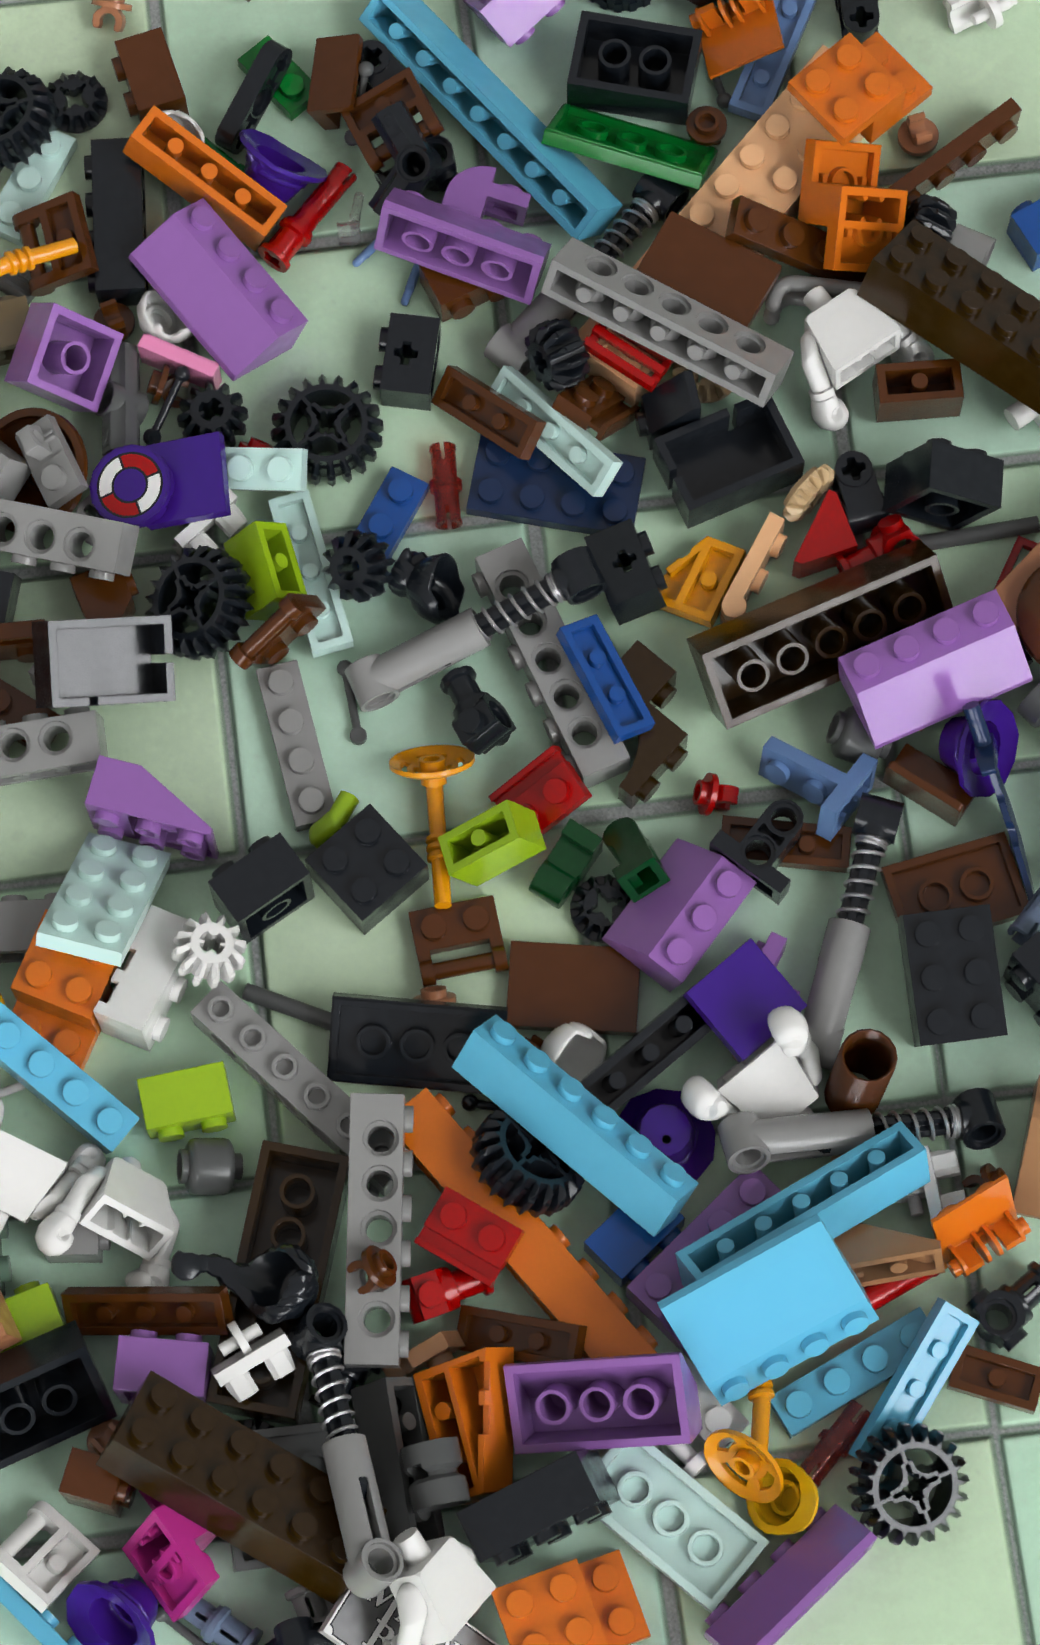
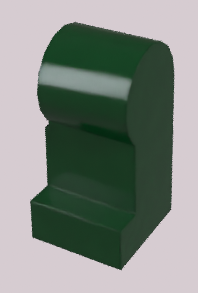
M619 818L608 825L603 833V842L620 864L612 869V872L633 903L670 881L651 843L632 818Z
M570 818L562 830L561 837L536 872L529 886V891L557 909L561 908L601 854L603 838Z

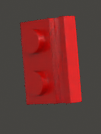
M555 745L550 746L488 796L491 802H495L496 805L508 799L535 811L542 836L592 797L571 763L566 761L562 755L561 748Z
M446 1186L426 1219L423 1229L418 1237L416 1236L414 1243L492 1288L525 1232Z

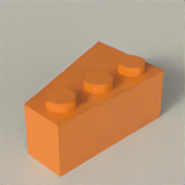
M484 1347L413 1374L429 1440L458 1437L463 1463L457 1469L458 1473L466 1475L471 1497L470 1502L462 1505L474 1504L513 1483V1436L503 1366L514 1363V1347Z

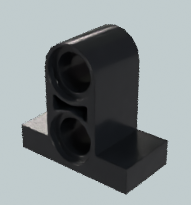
M780 799L774 801L768 806L740 843L720 829L710 842L709 850L723 855L757 883L754 888L779 905L789 892L791 880L776 869L801 836L803 812L791 800ZM778 817H786L794 823L795 827L789 831H779L772 825V821ZM752 850H761L765 852L769 860L764 864L755 865L748 861L746 854Z

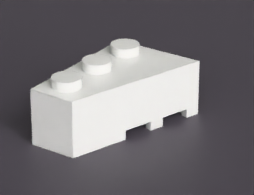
M151 905L129 949L131 952L123 969L116 968L111 977V983H114L115 986L108 1002L105 1003L99 1000L93 1010L103 1033L149 1052L155 1041L161 1042L170 1024V1018L166 1017L173 1002L179 1003L188 984V979L184 978V976H179L178 973L182 963L172 961L171 958L173 949L177 947L173 943V938L176 932L184 931L183 925L187 920L186 918Z

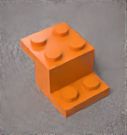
M849 32L789 80L787 90L842 146L846 145L859 133L871 144L931 96L933 89L878 32H875L862 44Z
M806 138L798 220L806 224L827 227L823 269L867 272L872 259L904 229L908 191L877 187L882 145L848 142L842 146L838 141Z
M45 909L10 987L17 1000L12 1012L79 1068L84 1070L101 1032L93 1010L99 1000L105 1003L108 1002L113 991L111 977L118 966L35 946L37 930L48 909Z
M619 1549L580 1564L577 1558L495 1588L491 1593L509 1645H631L651 1637Z

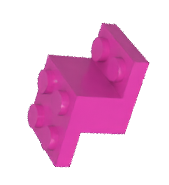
M138 1490L152 1509V1512L122 1547V1550L174 1623L186 1616L220 1578L215 1571L211 1558L203 1552L216 1535Z

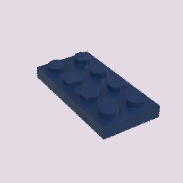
M480 435L466 513L467 515L590 535L630 518L635 526L646 458L613 453L623 464L604 496L593 497L537 447H535L530 460H523L483 435Z

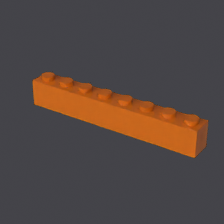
M425 1087L405 1104V1106H414L413 1133H405V1147L408 1150H413L415 1164L441 1194L447 1186L525 1232L505 1268L550 1320L587 1326L583 1358L657 1353L654 1350L658 1346L655 1338L643 1325H640L638 1328L632 1325L625 1316L629 1310L623 1301L613 1291L606 1295L596 1283L600 1278L598 1273L586 1259L581 1258L577 1261L566 1249L571 1243L556 1225L553 1224L548 1228L539 1217L534 1218L528 1211L519 1215L515 1206L509 1204L503 1207V1199L497 1194L489 1196L491 1188L488 1184L478 1182L481 1172L471 1167L474 1158L469 1151L472 1148V1139L475 1136V1131L468 1125L464 1129L458 1125L452 1118L456 1111L441 1093L434 1097Z

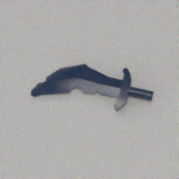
M972 701L966 703L962 708L974 741L975 757L982 777L987 775L990 777L1028 900L1030 901L1035 891L1021 834L997 767V743L993 732L989 733L979 702Z

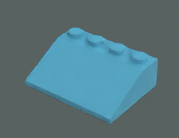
M818 1214L657 1302L696 1369L721 1406L730 1401L743 1398L750 1390L770 1379L783 1376L790 1368L810 1357L823 1354L830 1346L850 1335H857L863 1332L868 1325L879 1320L860 1280Z

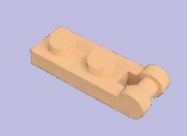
M772 512L769 513L722 601L720 624L745 614L747 610L746 603L751 593L759 594L769 575V571L765 570L767 563L771 557L779 558L788 539V536L783 534L784 518Z

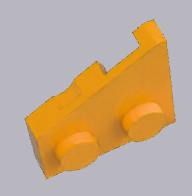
M706 536L691 548L687 556L678 558L666 568L667 573L663 576L668 588L661 591L666 607L660 610L708 628H713L721 611L722 601L747 556L746 550Z

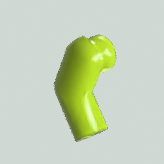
M340 791L330 810L311 825L309 830L311 845L316 848L320 847L348 822L359 803V800L353 794Z

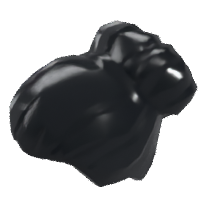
M405 548L390 572L394 577L388 583L392 593L399 597H407L418 615L437 625L459 614L465 588L460 580L455 559L448 553L428 557L424 552L418 553L410 551V548Z

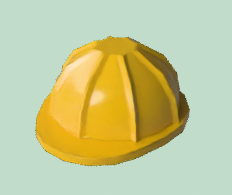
M774 1458L783 1475V1490L774 1501L769 1503H756L746 1500L748 1514L754 1525L766 1534H796L804 1531L812 1523L817 1513L819 1503L817 1487L806 1471L794 1461ZM769 1472L762 1478L763 1487L771 1486L774 1483V1477Z

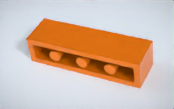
M153 105L130 135L122 151L192 204L204 198L237 238L255 252L288 207V205L155 105Z

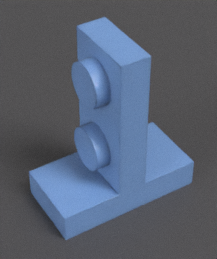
M771 736L763 746L758 774L773 784L780 785L798 794L810 803L821 806L816 834L831 842L859 806L862 792L868 794L873 788L878 760L862 753L846 774Z

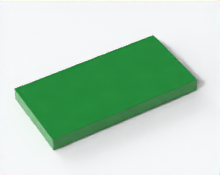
M566 103L561 106L548 124L542 139V144L698 190L714 166L718 154L716 147L699 145L692 140Z

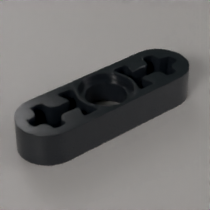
M269 40L262 46L215 135L216 145L234 155L239 154L245 148L241 143L239 133L243 129H256L292 60L291 49L274 40Z

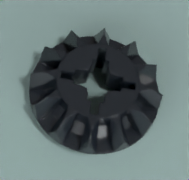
M79 70L76 74L71 75L62 73L58 80L48 84V89L53 95L54 104L59 114L55 118L59 130L67 133L86 132L96 127L104 118L108 108V97L105 87L98 82L95 75L89 77ZM79 93L82 94V102L86 107L74 104L69 108L67 98L64 95L76 97Z
M610 874L599 877L591 876L581 886H577L570 902L571 919L576 929L584 937L600 943H606L602 940V937L613 923H610L609 919L605 918L602 912L592 913V910L598 907V894L600 893L607 903L613 901L617 903L612 908V922L616 920L631 900L616 878Z

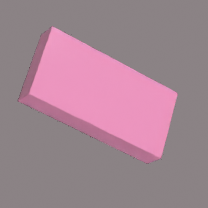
M150 334L142 335L137 345L142 363L162 370L164 364L169 365V374L171 375L174 374L177 367L186 366L190 370V383L205 389V383L209 381L212 383L214 390H218L222 383V378L217 362Z

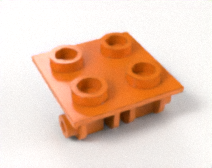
M717 0L718 7L712 2L703 7H696L694 9L695 13L689 15L692 27L703 30L702 49L710 80L785 48L774 0H729L728 3L724 0Z
M1006 1174L995 1181L982 1184L975 1193L957 1204L946 1206L936 1217L930 1220L935 1240H939L941 1244L945 1269L949 1268L955 1278L960 1275L964 1277L969 1276L985 1265L984 1260L987 1263L993 1261L985 1244L988 1243L992 1250L998 1256H1001L1004 1252L1000 1243L1008 1251L1026 1240L1025 1235L1031 1232L1026 1220L1023 1217H1017Z

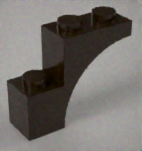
M638 640L621 657V660L653 717L655 725L650 731L638 735L639 745L635 760L627 776L619 785L618 799L630 809L639 800L644 803L647 802L659 788L661 783L658 779L667 769L672 772L675 771L688 755V751L685 750L687 748L688 734L655 708L657 706L663 709L676 694L677 689L674 686L676 685L677 671Z

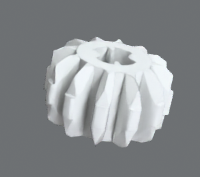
M207 912L201 914L199 923L189 918L184 922V931L176 932L173 938V943L177 947L172 951V961L182 963L178 969L179 976L189 973L194 975L192 979L194 987L198 986L202 979L207 980L211 989L218 986L220 979L230 983L236 975L234 970H241L243 968L245 959L241 954L247 948L246 941L236 939L240 932L239 925L230 928L224 926L226 922L224 915L219 916L216 923L211 921Z

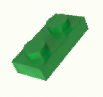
M269 35L237 59L238 67L246 75L262 46L267 41L273 40ZM291 60L290 66L271 100L290 121H293L307 109L311 83L308 75L293 60Z

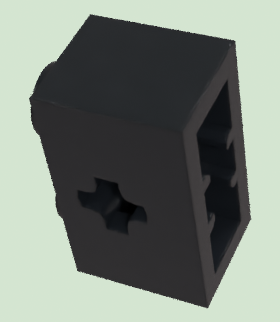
M391 313L389 327H381L379 352H385L383 365L375 366L373 390H380L382 406L431 411L441 341L440 318ZM405 358H410L408 365L403 364Z
M630 518L584 537L586 545L590 548L607 583V588L604 592L619 625L666 607L661 591L667 589L668 586L659 564L651 567L648 556L655 554L646 530L638 533Z

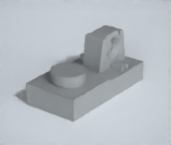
M46 414L34 424H28L15 433V439L49 508L59 509L89 488L54 416Z

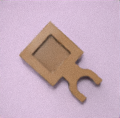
M458 1330L440 1331L410 1349L408 1358H400V1369H382L386 1377H412L413 1374L423 1368H431L455 1359L453 1353L465 1347V1344Z

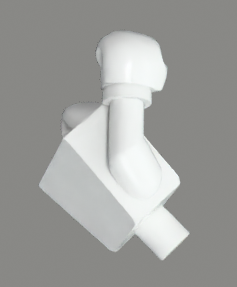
M817 286L810 290L803 299L804 304L812 312L804 319V334L800 338L802 368L810 387L808 393L811 398V416L821 429L830 431L844 428L849 417L847 407L840 398H837L835 390L852 381L889 355L893 363L934 360L935 357L931 346L921 336L858 296V291L853 288H848L835 298H832L823 286Z
M780 1006L773 1009L767 1018L772 1037L744 1061L738 1062L717 1079V1089L702 1076L698 1075L689 1078L681 1091V1101L693 1117L705 1121L723 1120L725 1117L738 1112H752L760 1119L814 1114L808 1106L819 1097L817 1085L823 1076L819 1048L811 1039L808 1024L803 1014L791 1006Z
M0 1099V1127H1L2 1120H3V1116H4V1104H3V1102H2V1099ZM0 1130V1234L9 1216L27 1224L30 1219L42 1221L54 1212L56 1206L63 1203L79 1176L95 1166L105 1167L106 1159L102 1150L96 1144L84 1143L75 1150L69 1161L66 1162Z
M114 1157L105 1167L95 1166L79 1176L63 1203L58 1204L54 1212L48 1215L37 1227L34 1238L38 1249L46 1256H60L71 1247L74 1240L72 1232L79 1222L82 1226L143 1258L140 1268L126 1275L125 1284L127 1287L169 1286L171 1261L169 1259L179 1232L180 1223L170 1205L166 1184L162 1180L143 1171L140 1161L136 1158Z
M411 1527L400 1533L393 1541L400 1549L405 1560L401 1575L389 1585L397 1602L400 1627L398 1634L391 1641L386 1639L382 1645H435L452 1641L468 1620L479 1612L481 1605L496 1588L492 1580L477 1564L478 1559L473 1548L457 1541L451 1536L425 1541L416 1527Z

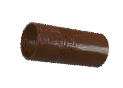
M873 1029L857 1030L848 1035L842 1043L824 1090L825 1102L831 1112L867 1108L872 1115L878 1108L898 1060L896 1047L891 1039L881 1031ZM852 1072L862 1074L869 1080L858 1078Z

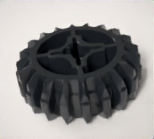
M8 66L0 74V172L4 166L14 172L16 164L19 162L29 165L28 157L33 153L42 155L40 146L45 143H52L49 132L58 129L55 118L59 114L54 104L52 93L40 78L36 77L35 74L30 75L23 68L16 72Z
M321 374L318 379L319 385L312 386L311 382L305 378L302 382L304 389L302 392L290 387V390H288L290 400L280 399L278 402L280 413H273L272 424L276 428L272 429L270 433L272 441L277 443L274 448L308 449L307 475L311 474L312 484L316 486L320 482L321 477H327L329 485L333 487L336 484V476L342 475L343 479L350 483L352 480V469L364 474L366 471L364 460L375 462L377 453L374 448H381L383 444L382 436L378 433L384 430L383 420L377 418L380 415L379 406L377 404H370L372 400L368 390L358 394L359 387L355 380L346 388L343 387V378L339 375L334 379L333 384H327L326 377ZM321 406H336V407L330 408V409H325V408H322ZM305 416L309 428L304 432V438L297 443L293 436L298 421ZM357 418L361 424V431L356 441L350 445L345 433L351 428L350 423ZM319 426L322 429L328 427V430L332 427L335 430V434L333 432L327 434L326 429L324 434L320 433ZM322 452H330L334 455L322 456L318 454Z
M201 545L197 549L185 547L182 556L171 554L170 567L166 565L159 566L162 573L159 580H150L155 590L154 594L145 597L152 604V607L144 614L146 616L171 615L173 654L181 658L184 656L190 660L199 661L202 657L215 659L217 651L229 652V640H240L237 632L240 626H250L244 617L246 612L254 610L251 603L247 602V599L255 593L251 586L247 585L251 576L242 570L243 565L238 559L229 556L227 552L219 548L214 549ZM208 574L215 575V577H213L209 581L206 579L201 581L200 579L201 577ZM190 625L194 627L196 625L199 626V629L189 633L185 631Z
M502 1109L495 1110L492 1114H489L475 1131V1136L472 1139V1148L469 1151L474 1158L471 1167L481 1172L478 1182L488 1184L491 1188L489 1196L497 1194L503 1199V1207L511 1204L515 1206L519 1215L528 1211L534 1218L541 1214L550 1217L554 1213L561 1211L564 1207H568L575 1199V1196L581 1191L582 1185L585 1182L584 1178Z
M899 1422L896 1432L889 1426L881 1427L882 1441L872 1435L867 1437V1443L871 1450L868 1453L860 1449L855 1451L857 1458L863 1460L861 1467L851 1466L848 1468L850 1474L858 1477V1482L847 1486L849 1493L859 1495L851 1503V1507L858 1513L863 1512L859 1520L862 1525L867 1528L873 1526L872 1532L876 1537L883 1539L888 1536L889 1542L894 1545H900L905 1539L907 1544L918 1546L920 1536L928 1542L935 1541L934 1527L943 1532L950 1531L949 1524L946 1521L947 1516L961 1517V1512L959 1509L954 1508L956 1500L962 1502L968 1499L967 1494L958 1489L959 1485H964L970 1480L968 1475L957 1471L966 1462L961 1456H953L957 1449L954 1442L949 1440L943 1442L944 1433L937 1429L929 1432L928 1426L925 1424L917 1423L912 1429L909 1423ZM915 1448L923 1449L931 1457L933 1463L928 1466L924 1464L915 1466L913 1460L907 1458L904 1451ZM888 1465L887 1476L880 1482L881 1474L885 1466ZM911 1476L913 1480L909 1482L907 1477ZM908 1485L909 1491L906 1492L903 1488ZM936 1486L934 1496L929 1503V1493ZM902 1502L903 1506L910 1510L912 1517L904 1519L892 1518L885 1511L883 1504Z

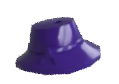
M252 128L243 129L239 133L241 143L247 150L244 173L282 202L288 203L307 184L321 183L327 180L328 176L324 168L290 149L272 136Z
M983 700L980 703V707L989 733L993 732L997 743V767L1005 784L1016 758L1019 738L1018 729L1012 711L1001 700ZM965 716L951 718L945 724L940 735L938 747L940 760L947 767L958 773L959 785L970 797H990L995 792L989 775L982 777L975 757L974 741Z
M654 1089L633 1097L619 1115L621 1119L639 1134L647 1137L652 1145L670 1160L682 1166L686 1173L696 1181L714 1159L716 1135L711 1121L699 1120L689 1113L681 1101V1091ZM664 1135H668L670 1137V1142L668 1144H665L662 1141Z
M130 1577L111 1580L108 1583H102L98 1580L79 1581L67 1597V1622L82 1645H156L154 1632L151 1627L159 1613L158 1601L152 1590L141 1581Z

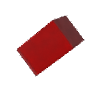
M828 490L795 557L792 576L798 579L836 567V556L841 554L845 557L857 551L858 544L837 492Z

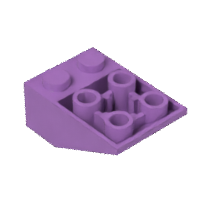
M99 755L84 803L93 828L98 830L97 833L99 835H108L117 840H122L123 836L137 839L140 845H148L161 851L164 850V846L181 850V855L192 860L204 861L206 857L218 859L219 851L212 828L145 768L138 764Z

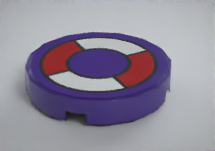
M131 444L115 448L102 457L93 470L89 488L91 501L101 517L144 528L150 526L164 515L168 509L167 504L170 502V497L173 498L175 484L173 472L163 457L146 446Z

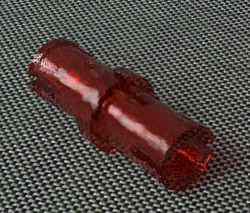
M439 442L429 446L433 479L429 481V489L435 498V526L441 530H448L447 513H450L452 529L459 528L463 524L459 502L462 480L457 477L456 445L451 442H444V459H442Z
M851 1399L848 1402L847 1407L829 1430L823 1429L818 1435L820 1441L800 1465L808 1475L816 1465L818 1466L810 1476L817 1488L820 1487L821 1482L838 1460L849 1455V1446L859 1435L871 1414L865 1409L852 1422V1419L863 1407L855 1400Z

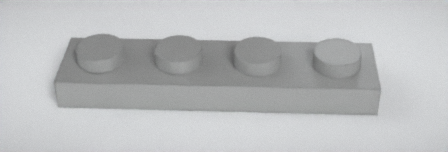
M293 660L256 669V674L297 832L310 829L311 825L330 810L334 801L298 662Z

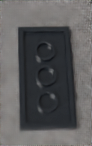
M334 992L332 996L327 1077L335 1082L424 1089L426 1087L429 1090L483 1094L454 1070L452 1065L474 1029L495 1014L507 1022L508 1007Z

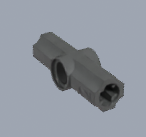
M122 342L98 412L95 413L97 416L102 417L103 457L118 447L131 444L140 445V425L144 421L149 407L148 396L140 392V366L137 346L128 342Z

